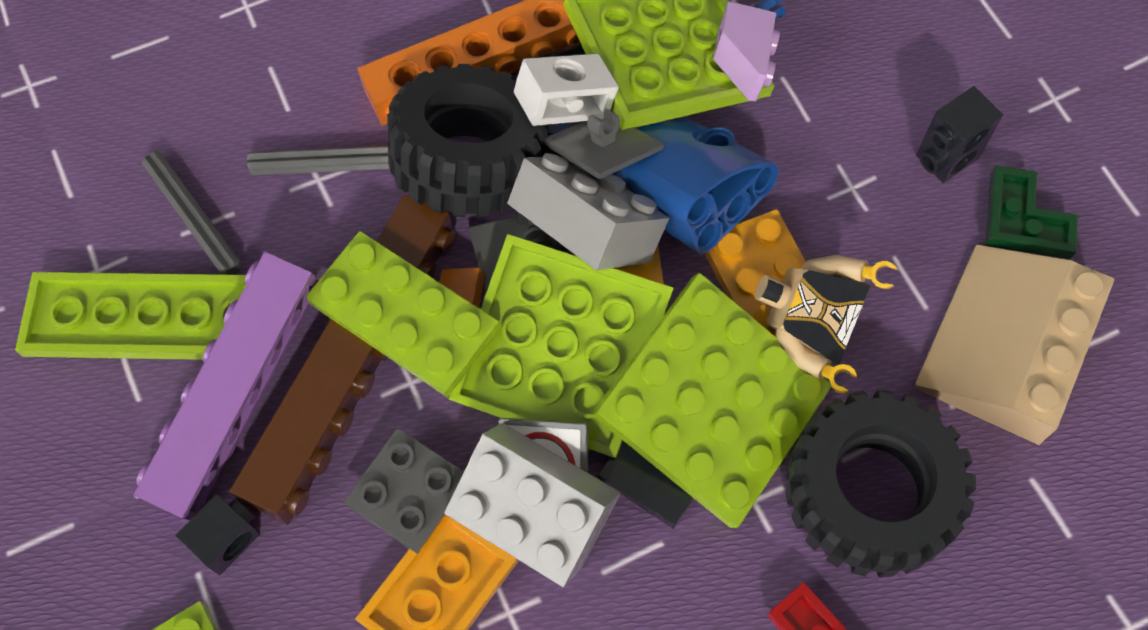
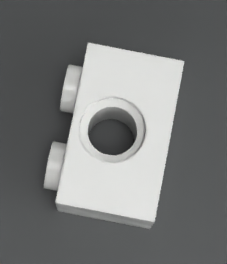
M599 54L527 58L522 61L514 94L532 126L588 121V117L591 114L599 119H604V109L611 110L619 86Z

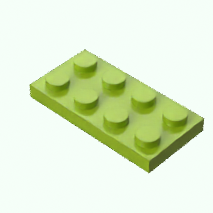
M361 231L357 233L305 297L311 306L447 398L501 328L499 321Z

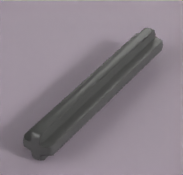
M388 145L252 151L248 153L247 166L252 175L389 169Z
M153 151L150 155L144 156L142 165L220 274L233 275L240 271L242 267L241 262L163 154L159 151Z

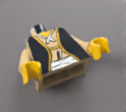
M831 255L807 260L801 269L789 267L782 281L764 275L756 287L755 299L772 306L767 318V325L776 331L775 337L785 352L801 370L820 380L824 377L829 379L833 390L837 393L846 394L849 392L848 389L835 383V377L839 373L846 372L852 377L857 378V374L851 366L839 363L871 286L863 282L866 279H871L881 289L894 287L893 284L880 283L877 279V273L881 268L889 267L898 270L891 262L881 261L874 266H870L867 260ZM831 362L837 363L839 365L833 367L831 366Z

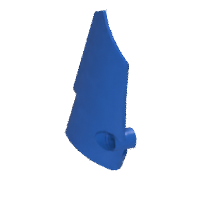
M683 116L636 127V129L663 143V150L612 173L625 181L627 189L630 188L639 195L646 196L656 203L658 210L669 217L665 229L672 237L697 253L705 254L711 251L772 190L779 175V168L777 164L738 144L729 129L723 127L710 129ZM582 121L549 124L548 136Z

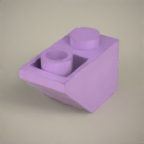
M728 1L718 29L713 60L748 100L756 102L762 86H770L776 63L769 61L770 55L774 56L780 37V31L774 30L776 13Z

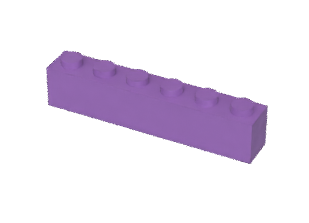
M265 251L260 261H256L251 265L245 278L246 287L239 300L233 301L228 307L224 317L225 326L218 339L212 340L207 346L203 355L204 365L197 378L192 379L183 390L181 396L183 404L176 417L169 420L162 429L159 436L160 446L152 460L146 462L141 468L137 477L138 487L133 494L134 496L186 520H191L206 505L310 307L305 297L318 282L312 272Z

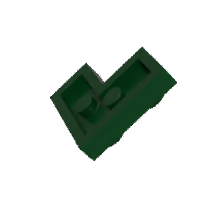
M995 165L990 174L985 245L1071 259L1077 252L1078 215L1035 208L1037 172Z

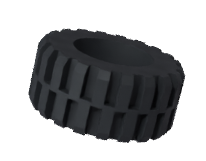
M458 64L455 68H448L447 65L439 66L432 73L424 71L418 74L413 82L409 80L401 87L389 105L387 126L390 173L395 177V182L405 193L409 191L411 199L420 205L424 202L429 204V208L432 211L441 214L443 211L453 212V217L465 218L466 214H476L477 217L489 216L491 211L494 210L501 213L512 208L507 202L523 159L543 157L546 154V146L543 145V139L548 137L549 124L532 126L514 94L516 81L513 75L504 71L500 74L494 72L492 67L481 65V68H472L470 64ZM471 136L488 142L461 143L447 138Z
M876 390L872 398H868L865 391L850 393L845 403L837 398L826 405L822 414H816L807 424L792 452L793 455L788 463L786 472L789 484L785 490L787 504L794 505L795 508L791 518L797 529L804 527L809 533L805 542L814 551L821 546L829 553L826 561L834 566L839 567L845 562L852 565L851 573L866 576L870 571H877L879 578L893 577L899 571H904L907 574L919 569L926 562L931 561L940 554L964 529L962 523L971 516L974 502L968 497L976 490V476L973 473H966V468L973 461L967 448L959 449L956 444L961 435L955 427L950 425L945 428L938 421L942 414L930 406L927 411L917 407V398L904 394L901 400L892 399L893 393L888 390ZM858 448L878 449L896 457L907 467L917 487L918 504L914 513L903 521L886 522L870 518L855 509L845 498L838 484L836 466L839 459L846 452Z

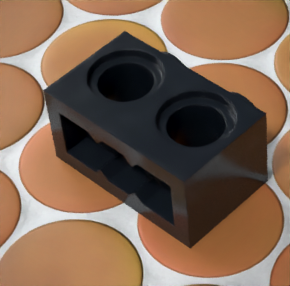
M973 86L936 111L916 156L920 159L922 166L927 172L934 174L942 183H945L980 158L1004 114Z

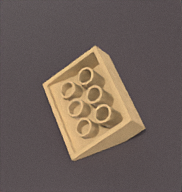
M976 245L913 388L1040 445L1059 426L1115 279L1071 260Z

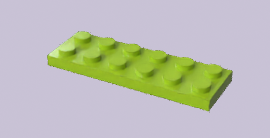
M32 272L15 351L22 357L203 360L207 346L212 340L218 339L225 326L224 317L228 307L233 301L239 300L245 289L246 275Z

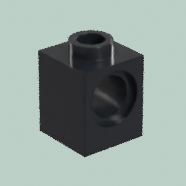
M216 494L175 536L205 566L221 575L260 534L249 524L255 516L236 498L230 504H227Z

